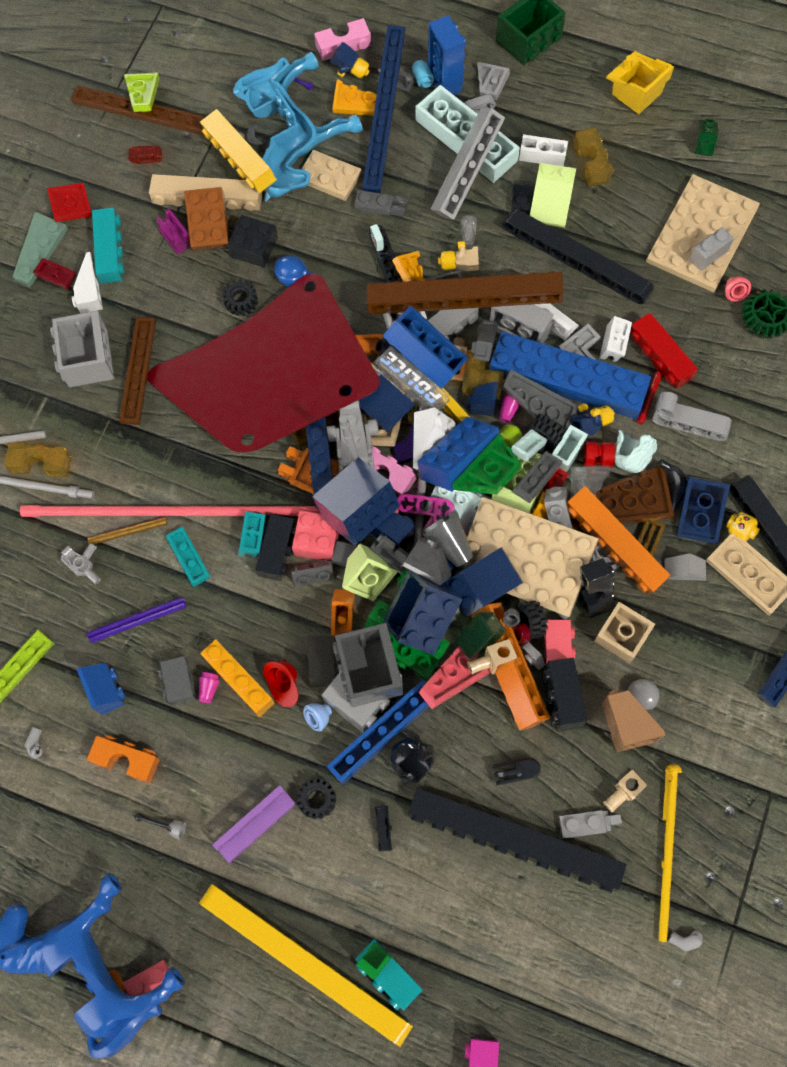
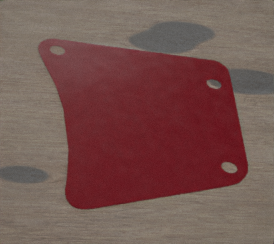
M308 274L299 278L267 307L241 325L197 349L158 364L148 373L150 384L232 451L241 453L259 450L368 396L378 388L380 381L326 282L321 276L316 274ZM308 282L316 284L315 290L311 292L305 291L304 286ZM342 386H351L352 393L349 396H341L339 390ZM245 434H252L254 436V441L250 445H244L241 442V438Z

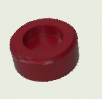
M519 623L512 627L519 645L529 642L530 631L525 623Z

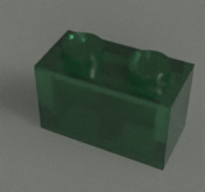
M480 612L473 617V621L469 626L462 629L461 635L456 641L469 660L483 657L486 648L495 644L507 631L493 612Z

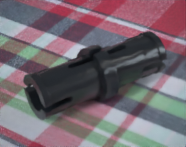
M388 806L375 807L377 825L375 832H377L379 852L392 851L390 832L392 825H390Z

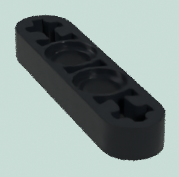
M378 225L383 237L384 246L388 248L384 253L376 250L371 238V230L369 229V239L385 282H394L392 280V273H394L397 281L403 282L395 265L391 268L384 266V263L387 261L393 263L392 260L395 258L384 227Z

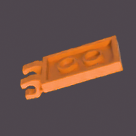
M289 446L286 458L297 463L294 468L281 463L278 468V475L289 479L288 481L291 485L313 494L309 450L306 448L305 451H300ZM330 458L332 477L334 478L340 473L339 462Z

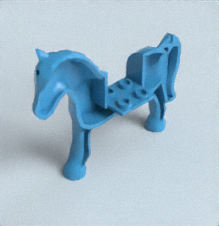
M312 52L294 60L291 65L286 58L282 57L273 66L255 70L243 76L237 81L233 89L234 95L246 101L254 116L265 118L279 112L282 118H286L288 129L270 138L269 148L265 150L262 160L270 167L277 179L265 189V202L271 197H280L295 189L304 188L309 184L311 178L309 172L291 167L299 157L306 155L315 146L335 135L363 131L362 124L355 114L348 119L338 117L324 126L317 127L287 94L288 87L299 74L305 70L314 71L319 68L316 57Z

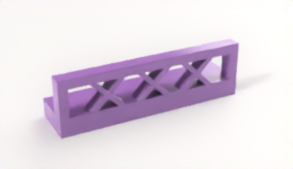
M279 785L213 844V847L222 854L228 863H231L296 805L295 802Z

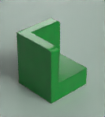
M373 943L356 965L375 980L392 957L376 943Z

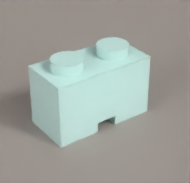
M572 425L569 426L561 442L552 453V455L563 461L559 469L565 472L571 467L588 434Z

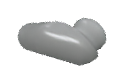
M32 727L25 742V748L31 758L37 759L43 754V750L38 742L42 730Z

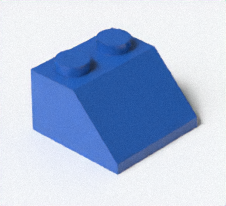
M106 663L77 669L91 708L104 715L125 705L123 698L126 695L123 688L117 685L116 679H118V675L114 667L111 668Z

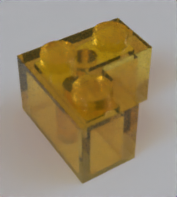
M468 350L462 395H472L474 387L498 382L496 399H500L504 372L485 370L486 361L474 359L475 353Z

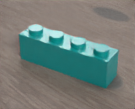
M114 208L92 210L96 276L100 284L122 281V274L125 273L123 262H121V258L124 257L123 248L120 246V242L123 241L121 230H119V226L122 225L121 217L116 214Z

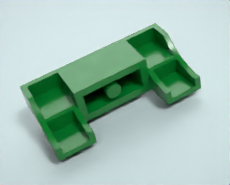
M379 600L362 629L383 624L382 622L390 606ZM389 631L398 668L401 670L406 668L428 682L449 647L450 642L442 639L435 654L431 655L397 642Z

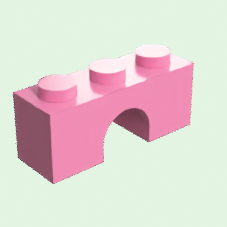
M364 18L347 23L348 34L342 37L334 35L331 28L314 33L315 44L322 61L332 59L342 41L354 51L371 46V34Z
M372 446L375 470H387L390 473L388 480L395 494L398 496L407 494L416 480L413 473L414 470L406 465L400 466L397 464L396 459L389 455L387 457L381 455V451Z

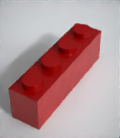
M651 313L632 323L629 334L630 338L641 347L643 354L652 360L654 367L662 372L669 385L678 389L695 377L698 368Z

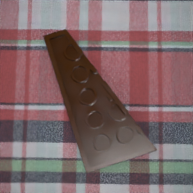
M658 464L652 469H645L640 474L624 478L593 493L621 524L668 520L674 517L665 470L659 467ZM570 517L572 528L581 529L579 521L576 518Z

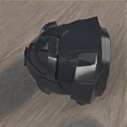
M406 738L395 743L391 749V764L405 784L419 782L426 776L434 763L433 745L420 742L417 739Z

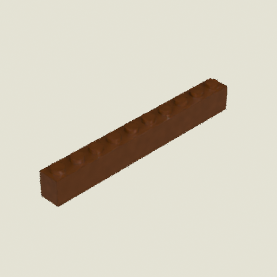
M550 271L548 273L532 272L519 275L454 277L441 280L377 282L367 284V306L371 315L403 313L410 305L419 312L563 303L562 272Z

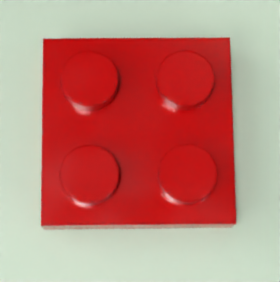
M84 183L47 188L55 222L92 217Z

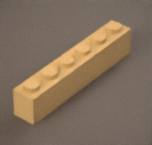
M152 174L149 195L153 204L186 206L184 191L222 187L226 208L253 211L260 210L263 191L259 193L255 188L251 189L245 180Z

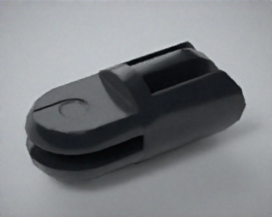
M534 758L492 764L493 769L514 765L512 769L494 773L495 777L516 775V777L496 781L497 786L533 779L541 771L539 762Z

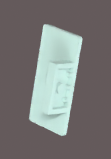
M435 486L431 497L448 499L454 503L463 529L468 532L467 535L470 532L481 498L492 499V497L485 493L457 490L451 492ZM429 501L424 511H428L430 509L431 504ZM445 502L444 506L440 507V510L444 512L443 517H445L446 511H450L447 502Z

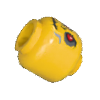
M744 512L734 513L726 526L729 528V534L733 533L743 541H748L750 538L754 539L759 532L757 519Z

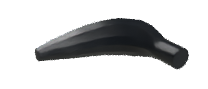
M661 459L658 462V466L667 471L672 480L670 498L674 511L684 495L687 480L683 470Z

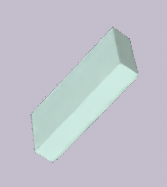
M531 429L512 446L511 450L513 454L527 462L546 444L547 439Z

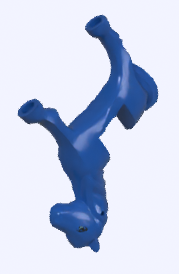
M110 872L101 879L99 894L85 910L73 919L51 928L43 935L26 938L25 926L28 911L27 907L22 904H12L9 906L0 919V970L9 974L41 973L51 978L72 960L74 961V968L79 974L84 976L87 981L86 986L88 990L93 994L95 993L96 996L79 1009L73 1018L87 1035V1045L91 1057L97 1059L113 1057L134 1039L139 1029L148 1019L162 1014L163 1010L160 1003L167 1001L174 992L185 986L183 977L174 967L165 972L160 985L150 992L136 996L128 995L120 990L104 965L100 951L90 934L92 924L97 918L111 910L113 897L122 890L120 882ZM95 1038H102L101 1042H97Z

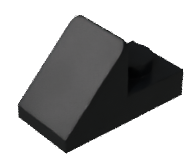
M514 180L511 210L516 208L529 214L532 181Z

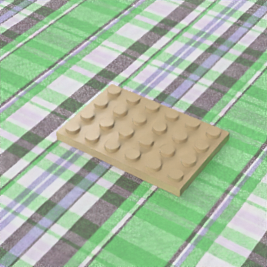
M693 174L646 262L714 293L760 203ZM723 227L733 237L729 251L709 264V266H706L703 271L699 270L689 259L693 251L692 249H694L693 247Z
M482 497L467 537L473 554V558L470 559L472 563L463 569L460 566L457 567L455 574L502 547L524 582L507 592V594L526 601L536 600V602H540V606L570 617L582 586L580 566L591 562L599 538Z

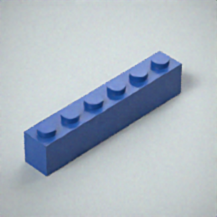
M424 680L418 683L327 765L328 770L342 786L430 707L419 694V691L426 684Z

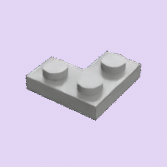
M587 324L562 343L559 349L595 359L588 349L596 344L601 337Z

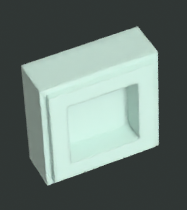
M378 225L370 226L372 241L376 250L381 251L384 248L383 237Z

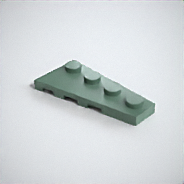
M37 212L34 213L13 274L14 280L29 287L32 286L37 278L33 273L42 258L49 260L68 230L65 224L55 222V220Z

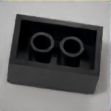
M574 657L549 661L546 668H544V673H542L543 684L548 687L546 700L548 706L552 707V714H550L551 725L556 727V732L582 728L587 722Z

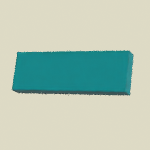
M183 526L165 535L193 587L211 578Z

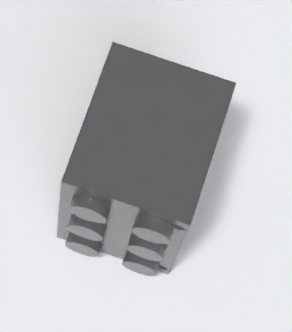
M386 623L335 636L336 643H332L336 660H341V663L337 665L341 681H346L347 683L343 685L346 701L351 702L352 707L403 695V686Z

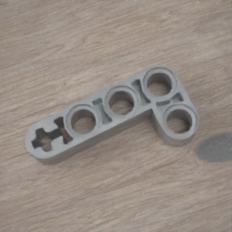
M662 392L660 394L652 418L655 424L717 441L728 439L732 422L729 417L678 404V396L672 392Z

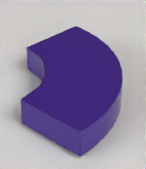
M411 424V431L408 437L394 446L397 464H403L413 459L414 424Z

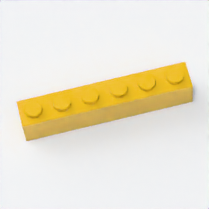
M217 109L200 121L204 128L201 131L207 139L211 138V143L216 149L220 148L219 152L225 159L229 158L227 161L233 169L237 167V173L242 179L246 178L245 181L251 189L255 188L261 193L277 180L270 167Z

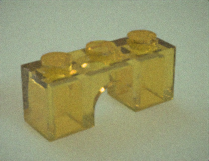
M596 128L575 132L573 141L578 158L590 157L593 159L585 163L583 172L588 187L607 184L610 182L611 175H613V166L608 162L607 150L603 148L602 136L598 134Z
M25 443L9 444L4 466L10 473L29 475L32 465L43 461V471L48 477L67 479L72 456L65 448L59 446L47 448L40 444L35 446H28Z

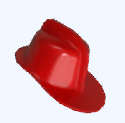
M285 659L279 662L270 661L266 663L263 668V675L273 698L283 707L294 706L298 701L299 695L295 684L298 675L295 667Z

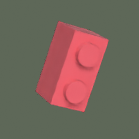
M548 620V623H546L548 629H546L547 632L544 634L545 665L549 661L573 657L575 659V647H572L571 639L575 637L574 626H571V620Z

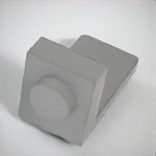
M552 487L547 489L544 503L549 521L573 529L567 508V488Z

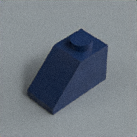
M491 382L473 388V394L468 395L467 406H471V414L493 416L498 382Z

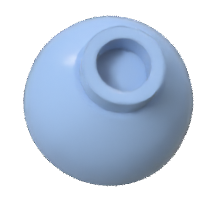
M311 703L304 707L303 714L306 722L312 729L322 731L327 726L329 715L332 714V711L326 703L323 705Z

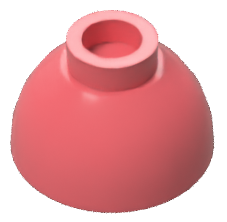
M742 276L729 278L725 285V295L732 302L745 299L751 291L750 281Z

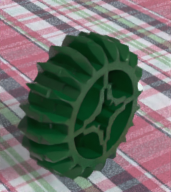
M766 289L762 290V292L757 290L754 294H751L742 308V320L745 321L744 327L750 326L749 332L755 331L756 336L762 334L763 339L767 335L772 339L774 336L779 337L782 333H786L787 295L782 297L780 291L776 294L773 289L769 292ZM757 305H761V306H762V307H760L758 310H754V307H755V306H757ZM778 318L782 319V321L775 323V320Z

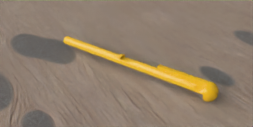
M669 764L665 769L663 821H666L664 861H662L663 873L658 941L667 942L677 780L678 773H682L681 767L677 764Z

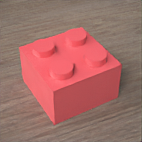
M300 511L292 546L294 556L322 561L326 559L332 562L339 532L324 521L321 514Z

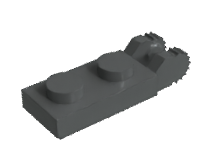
M358 190L354 208L356 210L389 216H403L405 209L398 206L404 207L408 201L405 197H394Z

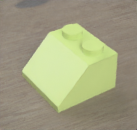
M359 544L347 559L342 587L347 591L374 601L398 571L369 547Z

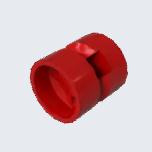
M585 441L583 452L584 467H596L599 464L600 467L613 468L615 458L614 442H602L599 445L597 442Z

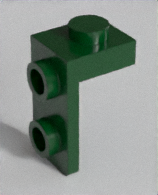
M700 120L695 154L713 156L718 139V123L715 120Z

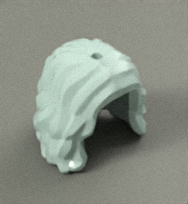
M619 430V436L615 443L614 461L616 466L630 473L643 471L651 461L652 455L657 451L656 439L644 434L640 437L639 441Z

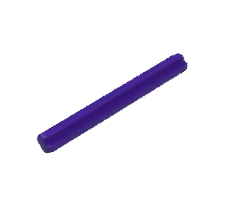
M179 597L88 631V639L91 643L184 609L186 608L185 599Z

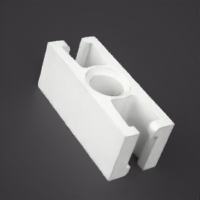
M523 134L519 161L564 166L568 141Z

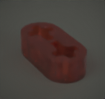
M153 145L131 147L128 150V160L134 164L159 163L162 161V149L159 146Z

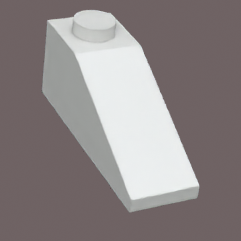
M86 252L73 288L74 296H72V302L74 307H78L81 314L103 309L98 278L95 273V261L90 252Z

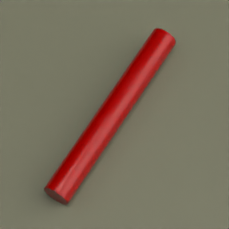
M655 372L636 422L640 425L644 424L662 377L660 372Z

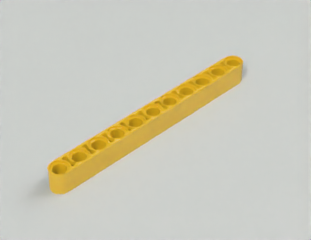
M214 884L210 885L200 900V905L399 1047L402 1046L413 1025Z

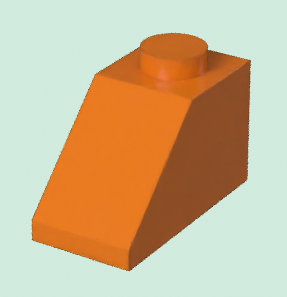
M334 590L331 637L352 632L355 593L347 590Z

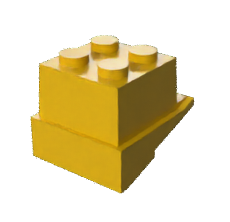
M634 51L608 74L606 79L614 82L612 95L637 114H640L662 94L666 82L671 78L674 66Z

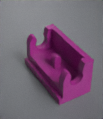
M168 209L165 211L166 218L164 220L159 216L157 217V228L178 255L191 247L190 236L173 212Z

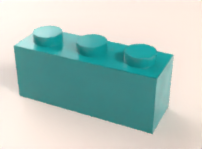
M374 939L355 960L359 962L373 943H376L384 951L386 950ZM393 958L389 960L372 982V985L380 993L385 991L390 996L388 1002L396 1010L401 1008L404 1011L423 991ZM356 965V968L366 976L367 974Z

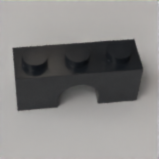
M604 558L580 566V579L586 588L581 591V604L589 618L613 610V601L615 600L613 595V589L615 588L613 576L615 574L610 564L607 565Z

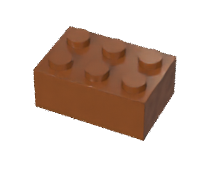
M222 187L184 191L190 245L193 251L228 248L227 245L230 239L225 196Z

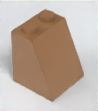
M621 689L609 692V695L602 702V708L617 753L656 743L665 736L664 730L629 690L624 692Z

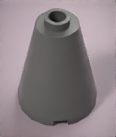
M456 510L421 531L425 538L430 537L438 542L437 544L443 548L445 557L456 568L460 566L463 569L472 563L470 559L473 558V554Z

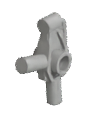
M90 543L83 555L74 552L69 546L61 552V560L77 576H87L94 584L100 582L101 578L92 571L93 564L89 561L97 548L95 545Z

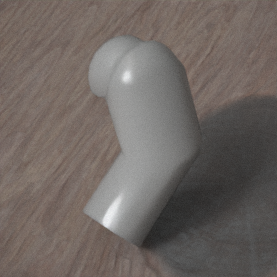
M672 931L668 942L684 951H690L702 945L703 936L700 932L693 931L690 936L682 937Z

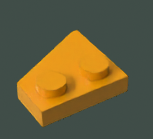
M419 251L400 255L392 260L403 282L413 280L425 281L422 266H418L417 258L420 257Z

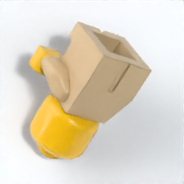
M460 241L458 242V251L456 253L455 251L441 252V257H438V265H441L443 270H454L456 268L465 271L479 270L478 246L467 250L465 249V242Z

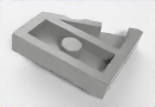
M478 62L480 96L491 94L494 100H497L510 75V69Z

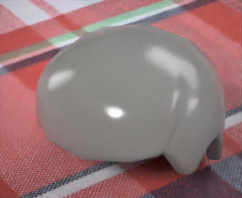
M647 679L636 680L627 689L645 710L654 709L660 700L659 689L653 682Z

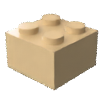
M618 602L594 642L630 664L655 624Z

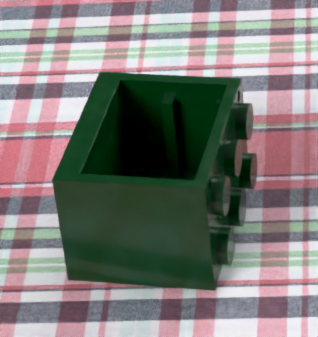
M518 0L498 15L496 42L525 66L527 63L534 61L540 53L547 51L552 44L560 41L563 36L566 12L552 0Z

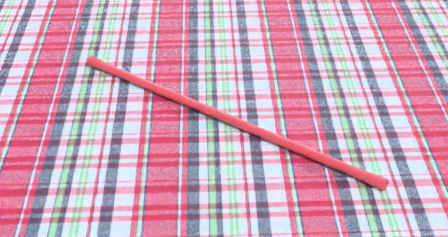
M20 506L21 517L245 516V512L258 513L265 516H270V514L299 516L300 511L321 514L316 506Z

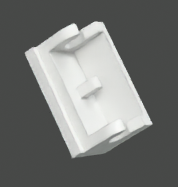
M616 316L611 319L606 326L599 358L605 360L608 356H613V362H616L625 356L632 322Z

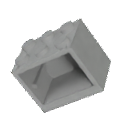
M99 311L52 319L53 327H50L52 338L55 339V344L52 347L55 356L57 355L55 368L57 373L60 372L62 381H65L69 388L114 379L108 330Z
M339 673L322 694L324 703L364 733L377 721L376 718L380 713L384 714L387 711L391 698L352 707V703L346 701L343 685L347 683L346 681H341Z

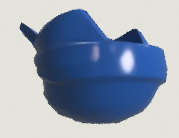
M294 255L281 257L277 260L274 268L275 276L286 287H290L305 275L314 274L313 272H308L304 262Z

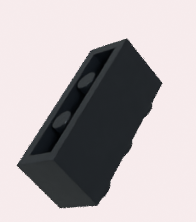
M270 514L255 569L258 577L281 581L282 576H286L288 570L286 561L287 557L292 555L293 545H291L292 538L295 537L297 527L294 519Z

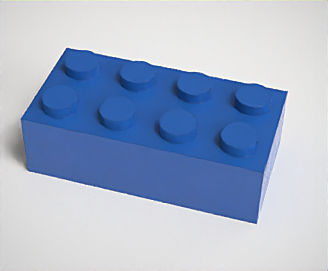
M449 15L429 23L428 66L434 76L433 83L436 88L441 85L455 95L462 92V84L464 83V48L466 40L463 35H460L456 23L452 22Z
M411 305L383 335L389 344L399 350L406 359L410 360L420 372H423L440 389L452 379L468 359L465 354Z
M466 417L417 461L421 479L453 492L452 483L499 434L498 427Z

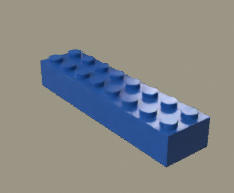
M503 331L500 334L489 367L490 375L505 379L508 372L513 370L564 398L597 408L608 405L614 410V413L636 420L641 411L651 376Z

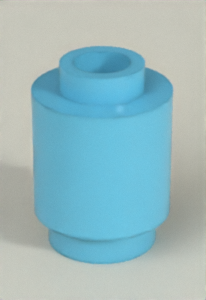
M418 60L412 65V73L418 86L421 88L431 86L434 76L428 63L424 60Z

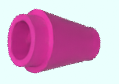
M507 393L502 397L499 420L510 423L520 405Z
M202 672V677H199V702L211 704V700L220 682L218 680L219 675Z

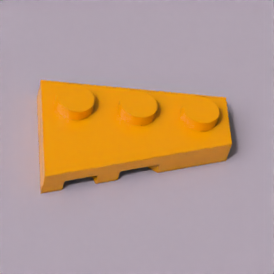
M337 79L333 113L374 116L377 94L358 90L357 86L345 85L343 81Z

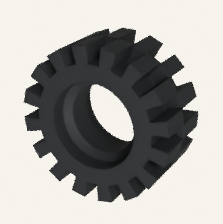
M238 279L237 283L233 280L232 285L228 283L227 288L224 287V293H222L226 309L230 310L231 314L235 312L236 316H239L240 313H242V316H246L245 312H248V314L252 313L251 309L255 310V305L258 304V297L251 282L248 284V280H244L243 283L242 279ZM239 293L247 295V299L242 302H235L233 300L234 296Z
M544 414L536 415L527 427L528 432L532 429L546 438L545 447L552 450L557 447L565 434L563 432L564 429L560 428L559 423L556 424L554 419L551 420L549 416L545 417Z
M532 600L515 606L516 608L514 609L520 614L519 623L527 625L530 631V639L542 637L546 634L548 619H545L547 614L543 612L544 607L540 606V602Z
M313 778V780H307L304 785L300 786L301 789L297 792V803L301 812L308 818L316 820L329 816L330 812L334 810L337 801L336 793L330 783L323 779ZM313 791H321L325 795V801L322 806L313 807L309 804L308 798Z

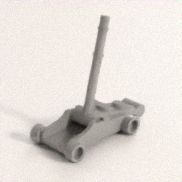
M358 400L340 409V428H336L335 425L327 426L329 442L337 441L340 472L358 457L375 469L371 436L379 435L377 420H368V423L363 425Z

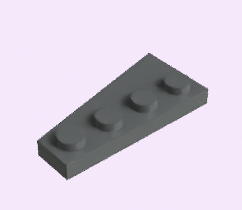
M513 370L508 372L501 387L502 390L534 418L538 414H544L545 417L549 416L551 420H555L556 424H560V428H563L565 433L571 425L570 416L576 413L579 406Z

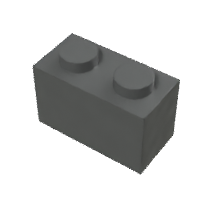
M182 656L160 662L161 669H158L160 680L164 681L165 689H162L164 701H168L171 706L195 701L196 695L188 659Z

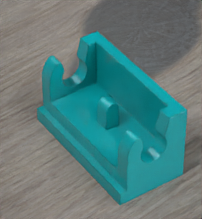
M245 512L238 556L243 557L245 554H250L252 558H255L260 553L265 515Z

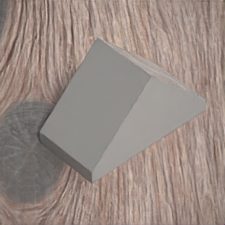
M690 553L664 559V569L671 575L668 580L706 581V560Z

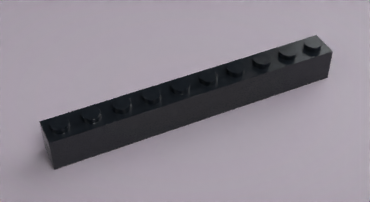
M419 788L415 791L408 811V815L412 816L411 820L423 824L426 821L431 823V827L444 832V829L453 831V836L465 839V836L474 839L473 843L483 847L489 844L494 846V851L505 855L508 851L515 854L514 858L523 862H527L530 859L536 862L535 866L545 870H548L549 867L557 869V874L567 878L570 875L579 877L578 882L590 886L591 882L600 885V890L608 893L620 889L626 863Z

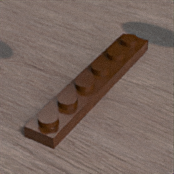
M136 317L119 419L121 424L140 425L156 327L155 318Z

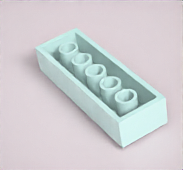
M440 85L416 106V121L458 154L478 114ZM498 131L479 172L494 183L518 161L520 147Z

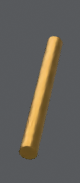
M166 517L89 537L87 540L88 544L94 545L168 525Z

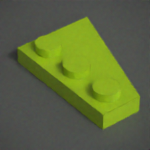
M124 74L134 112L151 111L160 80L159 74Z

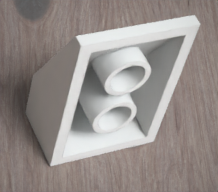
M435 407L414 412L413 468L419 471L417 461L456 427L454 420Z

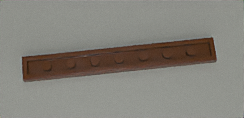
M79 85L71 98L74 104L204 136L201 131L204 128L200 121L206 118L205 116L153 104L151 111L134 112L131 100L128 97Z

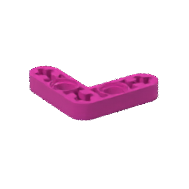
M402 494L397 498L400 504L398 508L400 511L434 516L433 524L440 520L438 519L439 516L443 517L444 512L440 510V507L444 506L445 502L450 507V511H446L445 516L455 510L454 503L448 499ZM406 498H408L409 502H416V511H414L415 506H407L405 509L401 502L405 501ZM424 500H428L431 504L428 511H423L420 508V504Z

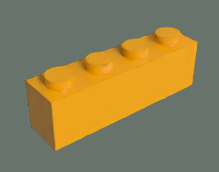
M216 639L200 653L206 662L259 718L275 704L264 689Z

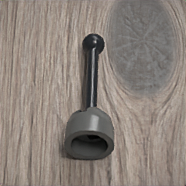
M508 594L509 609L503 614V622L509 627H514L520 622V614L513 608V595Z

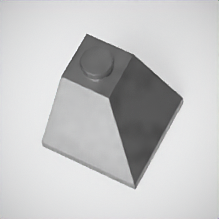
M422 538L418 540L403 566L441 585L450 579L452 575L443 548L433 538Z

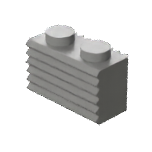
M721 227L693 247L694 249H692L693 251L689 257L690 261L699 270L703 271L706 266H709V264L729 251L733 237Z

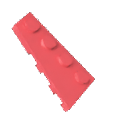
M466 638L422 687L419 694L433 709L488 675L490 670L488 668L473 675L470 673L467 662L482 656Z

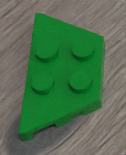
M498 434L452 483V488L457 491L497 495L521 469V462L513 455L511 448L504 443L502 435Z

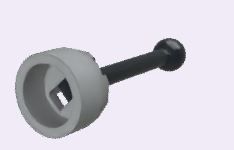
M141 813L135 815L137 822L145 821L167 828L169 835L173 838L180 840L185 833V822L172 821L170 824L144 817Z

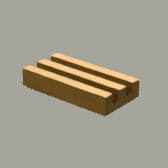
M658 521L644 522L637 541L641 544L649 523L652 524L643 546L647 550L656 526L660 527L650 554L654 556L666 525Z

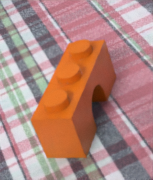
M104 735L103 738L96 736L87 757V761L109 770L112 769L114 762L118 758L127 757L129 768L126 775L151 784L160 759L155 756L156 752L145 748L143 751L136 750V745L125 741L123 745L116 743V738Z

